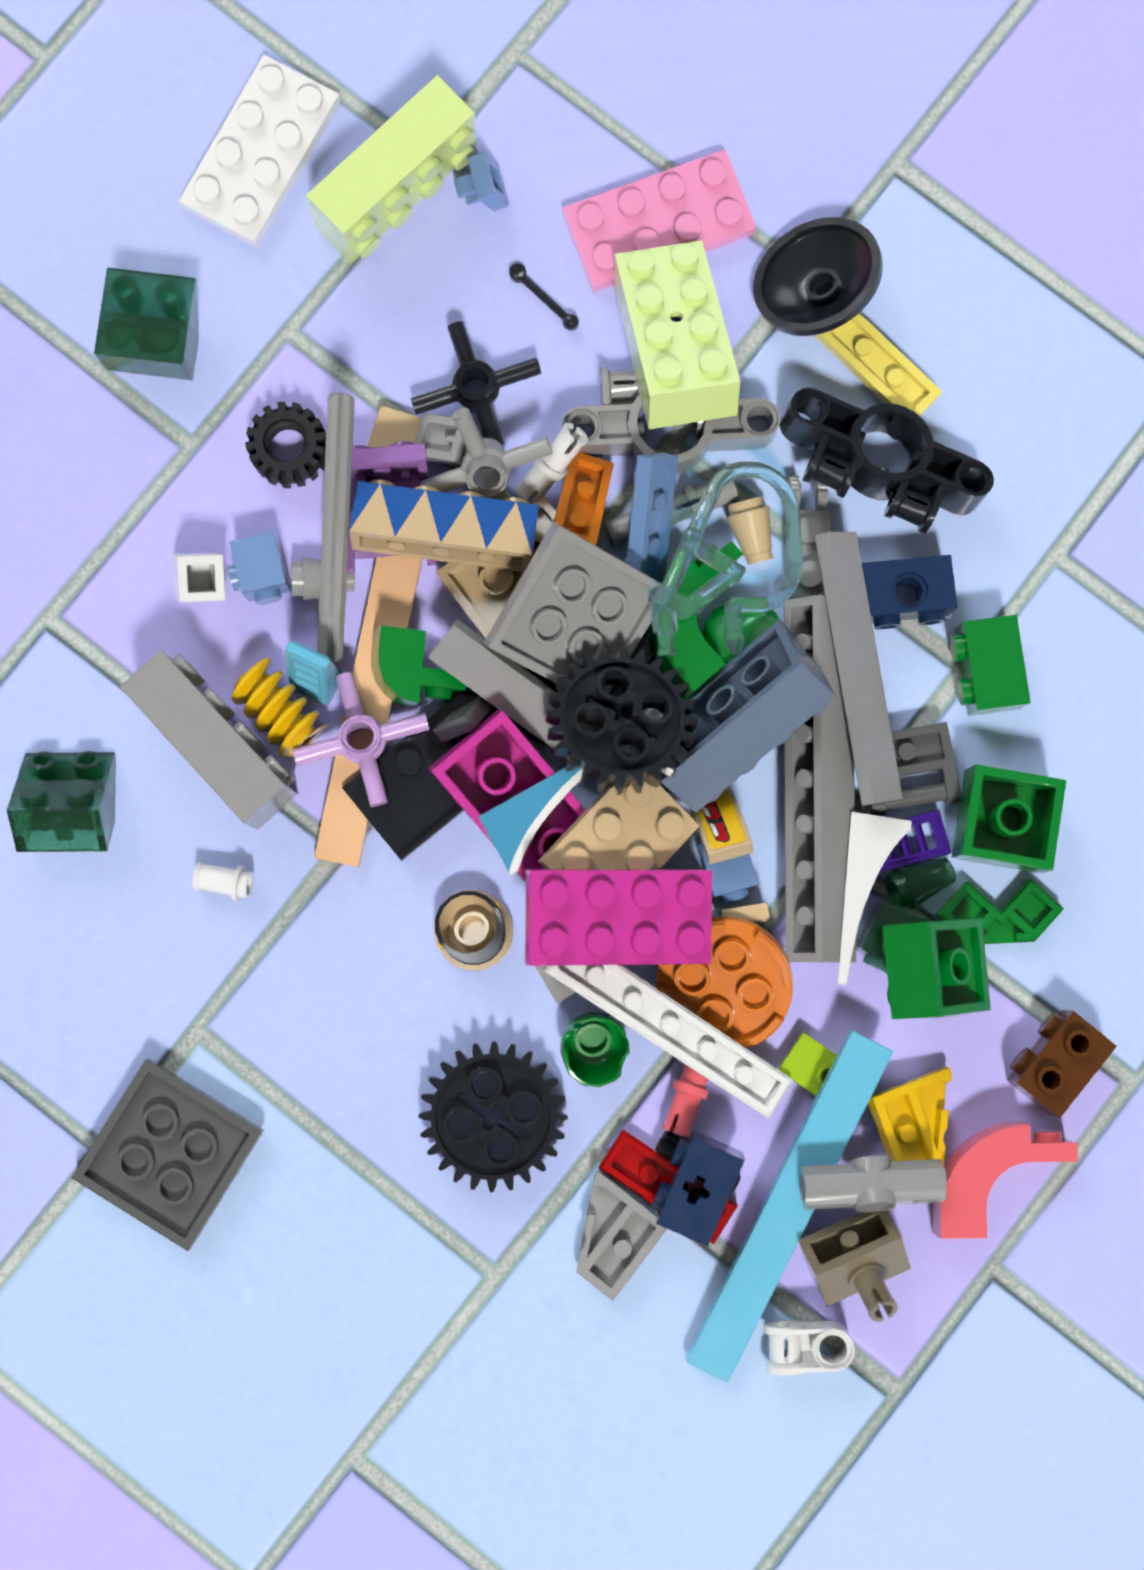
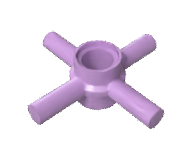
M353 672L339 674L335 678L347 720L340 726L337 737L294 748L293 752L298 766L342 754L347 760L359 764L370 807L386 804L388 800L377 758L383 753L386 742L430 730L426 714L421 713L380 724L375 718L364 715ZM359 729L370 730L374 735L371 745L363 750H356L350 746L352 734Z

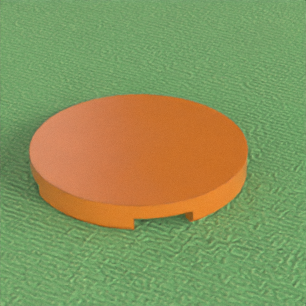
M722 916L712 917L711 964H659L655 988L743 1047L750 1048L770 1037L783 1023L792 1001L794 980L792 967L785 950L768 931L744 919Z

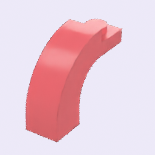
M1021 1121L996 1124L975 1133L952 1153L944 1165L947 1178V1198L944 1202L932 1203V1233L941 1239L988 1238L987 1200L997 1178L1007 1169L1026 1162H1078L1077 1143L1063 1139L1061 1131H1034V1139H1031L1030 1124Z

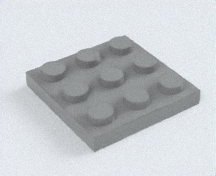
M553 522L487 635L484 644L555 683L559 676L570 679L567 674L569 665L574 663L583 669V659L586 653H589L598 662L600 661L602 648H607L612 658H618L620 649L624 646L630 659L669 593L670 588ZM614 685L603 686V689L609 694ZM590 698L587 699L590 702H594V700Z

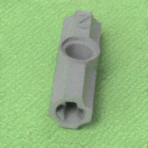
M867 1156L851 1160L849 1164L802 1166L800 1169V1193L804 1210L854 1207L855 1211L872 1213L887 1211L901 1204L944 1202L947 1198L946 1171L941 1159L891 1162V1159L886 1156Z

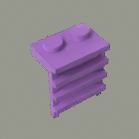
M399 441L388 447L369 448L364 445L353 446L349 529L357 481L386 480L395 486L415 488L421 486L420 481L429 478L424 443L414 444L409 441ZM349 533L347 573H356L355 559L397 556L352 550ZM427 559V565H437L436 560Z

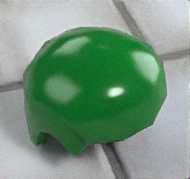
M588 1012L572 1020L565 1028L560 1040V1054L568 1074L582 1086L598 1088L612 1083L621 1077L623 1063L630 1053L629 1041L623 1026L606 1013Z

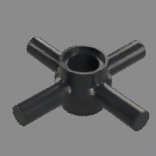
M457 321L447 326L460 367L453 377L452 385L410 398L414 412L418 415L458 402L464 408L476 412L484 438L494 439L504 447L505 443L492 404L498 398L501 387L541 375L542 372L538 359L535 357L494 371L487 363L476 360L464 322ZM472 379H481L488 384L487 388L478 394L469 393L464 389L465 385Z

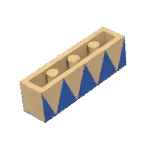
M386 480L357 481L349 529L352 550L525 572L533 558L539 505L530 504L527 500L517 497L498 500L485 498L482 494L471 491L453 494L440 492L434 487L425 485L407 488L395 486Z

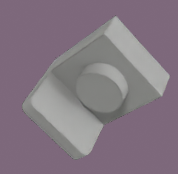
M423 413L414 444H425L427 462L455 466L457 468L462 467V460L467 447L453 418ZM478 428L481 437L484 438L482 430Z

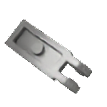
M788 476L787 510L784 513L785 600L814 595L825 596L815 535L831 532L830 510H827L828 486L815 481L813 485L815 510H799L802 489L799 476Z

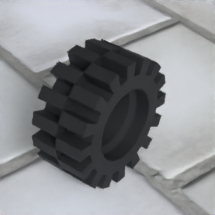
M285 401L277 402L278 408L273 410L268 405L262 408L265 412L262 417L256 414L252 418L253 428H247L246 435L249 440L245 442L249 453L248 457L262 478L265 477L270 484L276 486L277 483H280L283 488L291 489V484L295 483L298 487L305 486L304 480L311 478L314 481L319 477L317 474L318 469L320 468L323 471L325 469L326 432L319 418L315 417L313 411L309 408H306V410L302 409L299 403L292 402V407H288ZM284 430H294L300 433L305 441L302 453L296 459L290 461L276 458L271 451L274 437Z

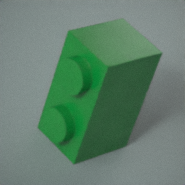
M1017 614L963 621L954 629L955 635L950 637L951 655L954 662H960L962 679L957 680V695L960 705H966L968 716L1020 710L1031 703Z

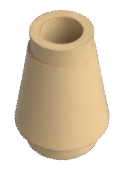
M762 496L728 505L730 516L726 517L746 558L747 565L772 559L769 506H764Z

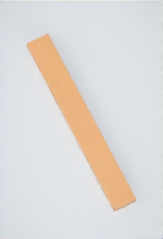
M405 556L376 557L353 675L364 715L375 718L380 724L390 722L394 701L380 690L372 673L373 633L381 625L409 629L423 559ZM344 711V716H343V721H342V723H343L345 720H347V719H346V715H345V711ZM367 729L355 731L350 738V746L356 750L368 748L374 738L373 732ZM342 754L335 756L314 858L360 867L369 821L342 788L359 775L361 770L359 764L347 760Z

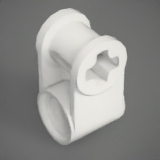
M782 1320L763 1324V1332L768 1334L770 1362L765 1365L767 1374L790 1376L808 1372H836L848 1367L854 1358L855 1348L853 1341L845 1327L838 1322L829 1320L813 1322ZM835 1335L844 1340L841 1352L835 1356H825L819 1351L820 1343L827 1336ZM784 1339H786L787 1356H784Z

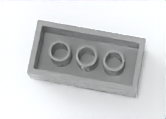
M160 650L120 686L121 690L244 824L259 830L297 795L290 786L295 778L271 754L266 759L263 757L260 751L265 745L241 721L235 725L231 722L230 718L235 715V712L211 688L208 687L205 691L200 688L205 679L188 661L186 662L179 654L172 659Z

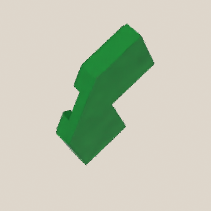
M1031 878L1026 879L1000 909L995 907L968 881H964L934 915L941 921L982 918L984 944L1035 942L1064 908Z

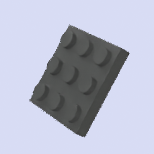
M148 1058L145 1059L71 1178L181 1248L189 1251L194 1246L265 1130Z

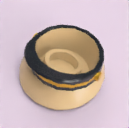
M462 890L450 895L438 908L433 922L434 938L439 951L449 963L464 970H485L497 964L507 954L512 944L513 922L509 911L497 898L482 890Z

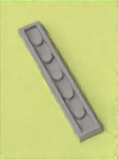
M825 532L815 535L862 805L903 799L857 533Z
M456 619L431 651L428 658L497 709L504 711L508 717L555 750V746L560 741H550L547 739L548 730L554 725L545 722L547 710L553 709L548 704L550 693L556 691L515 661L487 647L484 644V638ZM584 720L578 723L584 731L589 733L601 730L599 725L591 720ZM628 744L620 749L624 755L629 757L640 755L639 752ZM569 755L563 756L567 760L569 759ZM592 776L598 782V778ZM608 781V783H607V785H606V788H607L612 782H609V781ZM660 782L659 785L668 793L670 790Z

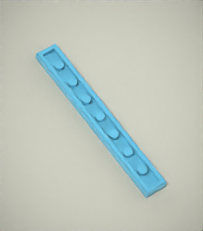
M849 1029L685 1357L688 1364L727 1383L729 1382L798 1244V1240H800L815 1210H804L800 1193V1169L802 1166L838 1164L894 1052L891 1049Z

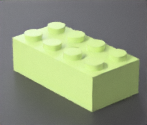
M436 75L306 195L315 228L350 264L359 256L361 258L368 257L379 246L380 237L391 227L393 229L401 227L411 216L412 208L423 197L425 200L432 198L442 188L444 184L443 179L454 169L460 171L469 164L467 158L475 155V150L477 149L475 113Z
M702 240L616 253L614 290L648 429L737 416L741 382ZM674 317H678L682 320L679 322H674L671 319Z

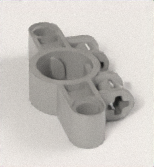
M607 367L601 368L602 405L572 408L566 413L562 421V426L565 423H572L574 426L584 424L593 430V435L588 438L587 444L579 452L593 457L634 455L636 460L638 455L658 453L648 447L642 439L644 438V421H639L644 413V408L635 372H610ZM739 399L737 416L696 422V439H700L698 443L684 453H681V450H671L665 453L679 455L677 474H680L696 466L706 452L765 448L773 441L780 425L781 416L779 409L768 399ZM755 416L762 417L768 422L770 428L763 432L754 431L749 427L747 420Z

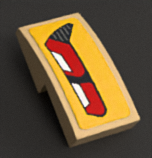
M730 786L724 789L718 799L707 803L697 813L688 807L691 817L699 824L696 832L700 836L709 865L753 853L751 837Z

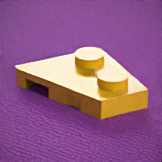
M940 1067L871 1096L868 1105L885 1153L891 1159V1162L941 1159L944 1167L946 1146L943 1136L948 1127L949 1110H944L946 1082H951L952 1078L950 1067Z

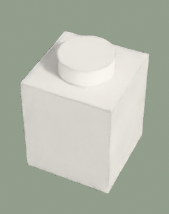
M172 554L175 600L178 602L225 600L222 554Z

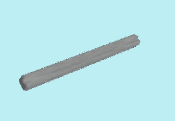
M339 392L329 394L327 405L317 652L329 657L333 663H340L343 660L355 399L351 394Z

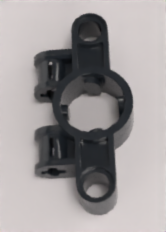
M809 387L795 392L780 419L779 426L783 436L790 442L812 451L802 477L803 481L809 483L811 480L828 486L836 490L837 496L841 498L845 497L851 486L866 497L876 500H888L884 511L885 517L891 519L893 516L917 525L918 531L926 534L930 529L939 508L957 515H968L978 507L994 485L993 473L986 464L933 441L931 431L924 420L914 411L901 405L884 403L863 410L820 390ZM799 413L807 415L811 420L801 417ZM881 432L888 434L894 440H899L910 456V462L905 472L892 473L886 468H878L872 464L863 453L861 447L866 433ZM962 484L967 485L972 492L964 488Z

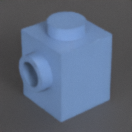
M274 531L229 541L235 564L228 565V573L234 591L241 590V593L248 602L255 600L257 605L277 602L282 599L281 594L291 592L280 540Z

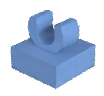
M484 152L468 157L471 174L460 176L454 180L457 196L459 198L465 197L468 205L481 201L494 212L510 206L499 164Z

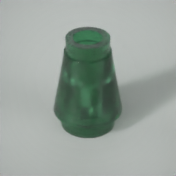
M945 857L939 860L897 867L893 869L892 874L885 877L886 891L893 905L897 909L907 907L910 910L945 889L948 885L956 882L955 870L951 862Z

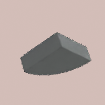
M477 696L452 712L433 731L441 743L473 731L490 713L493 705L481 696Z

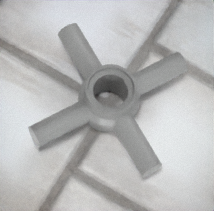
M460 408L452 414V418L467 447L462 460V467L422 480L420 485L431 486L440 492H446L467 484L471 492L480 493L484 497H490L491 499L505 500L510 498L505 487L511 468L553 454L548 438L544 437L505 451L498 441L491 438H482L469 409ZM484 466H490V467H492V468H489V469H481V467H484Z

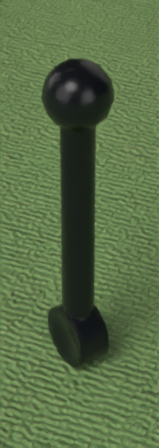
M516 263L509 268L510 279L514 283L524 284L562 319L565 329L568 331L577 329L579 326L577 315L567 313L527 276L524 265Z

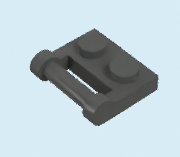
M947 722L891 731L899 777L939 770L941 783L902 790L903 799L867 805L869 814L885 816L886 811L939 801H944L946 804L961 802V789Z

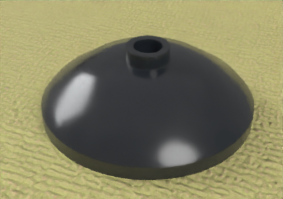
M825 217L803 223L781 236L761 259L753 282V295L756 306L768 324L786 334L811 336L834 330L858 315L875 295L883 273L881 249L873 234L856 221L841 217Z

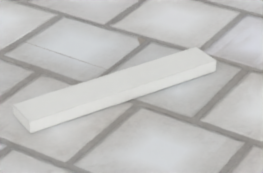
M621 965L543 966L541 969L768 1119L793 1079Z

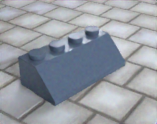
M780 619L686 698L696 702L693 712L688 714L698 718L695 730L689 731L696 736L692 748H685L689 753L685 763L675 762L677 769L672 778L661 771L660 773L661 783L695 813L707 803L718 799L725 788L742 774L750 772L761 758L776 746L785 743L796 729L812 716L820 714L828 703L836 697L823 671ZM649 737L650 741H657L656 737Z

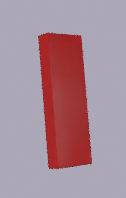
M622 1129L599 1164L598 1169L652 1204L661 1181L669 1184L676 1167L670 1165V1160L658 1154L656 1150ZM696 1178L693 1183L685 1181L688 1183V1193L695 1195L698 1189L706 1190L704 1182L699 1178ZM730 1199L727 1201L710 1241L713 1245L738 1207V1204Z

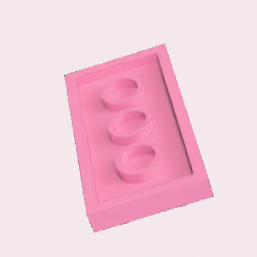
M726 149L562 207L564 220L593 293L614 285L616 253L700 240L703 242L705 252L755 235L757 229Z

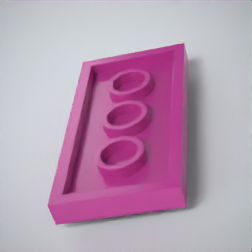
M526 869L525 965L711 964L712 870Z

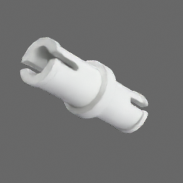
M565 423L562 426L561 431L550 444L553 454L534 460L535 465L523 481L517 485L515 492L519 498L528 501L532 495L533 498L529 503L533 504L545 496L556 481L564 479L566 474H568V465L588 442L587 435L580 427L577 426L571 434L570 432L574 428V424Z

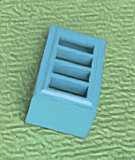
M289 641L285 648L289 684H293L296 687L295 691L325 705L331 703L338 689L335 677L342 674V672L329 657L295 641Z

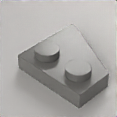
M600 1170L594 1175L576 1272L614 1301L667 1229L656 1224L655 1213Z

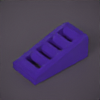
M940 810L903 819L912 821L911 827L913 828L919 852L911 853L908 838L905 835L899 841L903 857L895 858L892 850L879 872L951 854ZM928 822L930 823L937 847L928 850L921 824Z

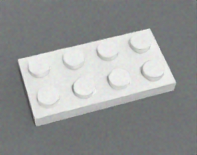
M263 54L178 200L181 208L257 248L340 105V94Z

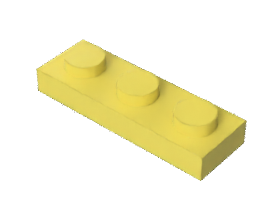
M860 313L834 330L815 335V338L883 403L904 406L921 416L942 394V391Z

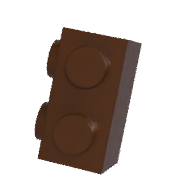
M1061 1010L1059 1014L1053 1012L1043 1021L1038 1029L1041 1037L1031 1050L1025 1047L1016 1055L1009 1066L1013 1072L1007 1079L1010 1084L1048 1115L1058 1118L1062 1117L1117 1047V1045L1072 1010Z

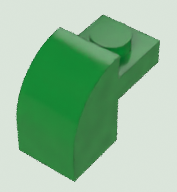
M381 625L373 633L371 668L378 687L388 698L398 704L412 707L419 704L421 690L425 691V698L450 701L452 700V694H458L466 690V685L444 669L423 667L426 631Z

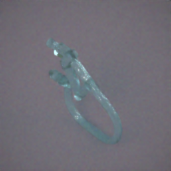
M735 462L720 469L708 482L661 586L654 587L648 599L652 607L653 633H657L660 648L658 649V656L676 655L674 636L675 632L678 631L677 618L687 619L736 582L740 581L745 573L746 568L701 540L721 491L734 479L741 477L761 479L771 485L779 495L785 514L787 571L782 584L769 595L761 597H731L725 601V618H722V623H724L725 627L724 645L729 653L740 654L745 645L742 625L744 617L741 616V613H760L774 610L783 605L785 600H789L796 591L803 570L800 509L792 486L775 468L760 462ZM693 557L719 572L688 596L684 597L678 593Z

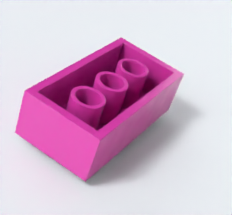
M496 710L428 768L492 845L493 843L483 827L479 816L555 774L502 710ZM570 791L541 824L523 856L519 870L516 873L525 884L526 869H545L538 860L586 810Z

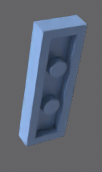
M665 452L637 456V464L633 474L632 512L628 521L630 529L628 552L625 563L660 583H663L666 575L679 455Z

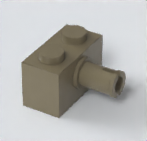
M887 1211L860 1212L798 1240L809 1272L827 1307L859 1293L872 1321H884L879 1310V1303L882 1304L888 1318H891L897 1312L898 1304L893 1299L884 1281L910 1270L911 1266L902 1237Z

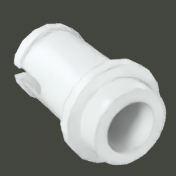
M198 862L194 870L192 885L195 891L202 890L231 895L232 900L239 901L241 897L249 898L253 887L254 875L253 872L246 871L245 866L238 865L236 869Z

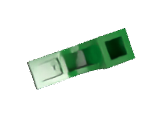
M732 540L720 551L715 545L711 546L695 562L688 554L679 561L662 583L670 588V591L648 627L650 648L654 654L653 659L662 658L659 671L664 674L675 668L677 674L673 684L687 683L689 685L686 695L682 699L688 698L726 664L708 644L699 629L697 604L702 591L729 570L743 555Z

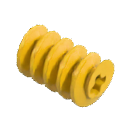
M266 657L253 665L237 680L231 700L236 705L246 703L243 709L244 715L247 718L258 716L255 727L260 732L270 730L267 735V741L271 745L282 743L279 748V754L283 758H290L294 756V748L312 744L324 732L328 724L318 728L313 726L319 713L316 710L305 715L301 713L308 700L305 697L293 702L289 699L296 687L293 684H289L279 688L277 685L284 673L279 670L268 675L266 670L272 660Z

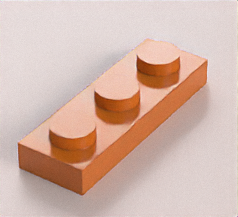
M578 452L568 465V474L563 479L553 522L596 545L614 463Z

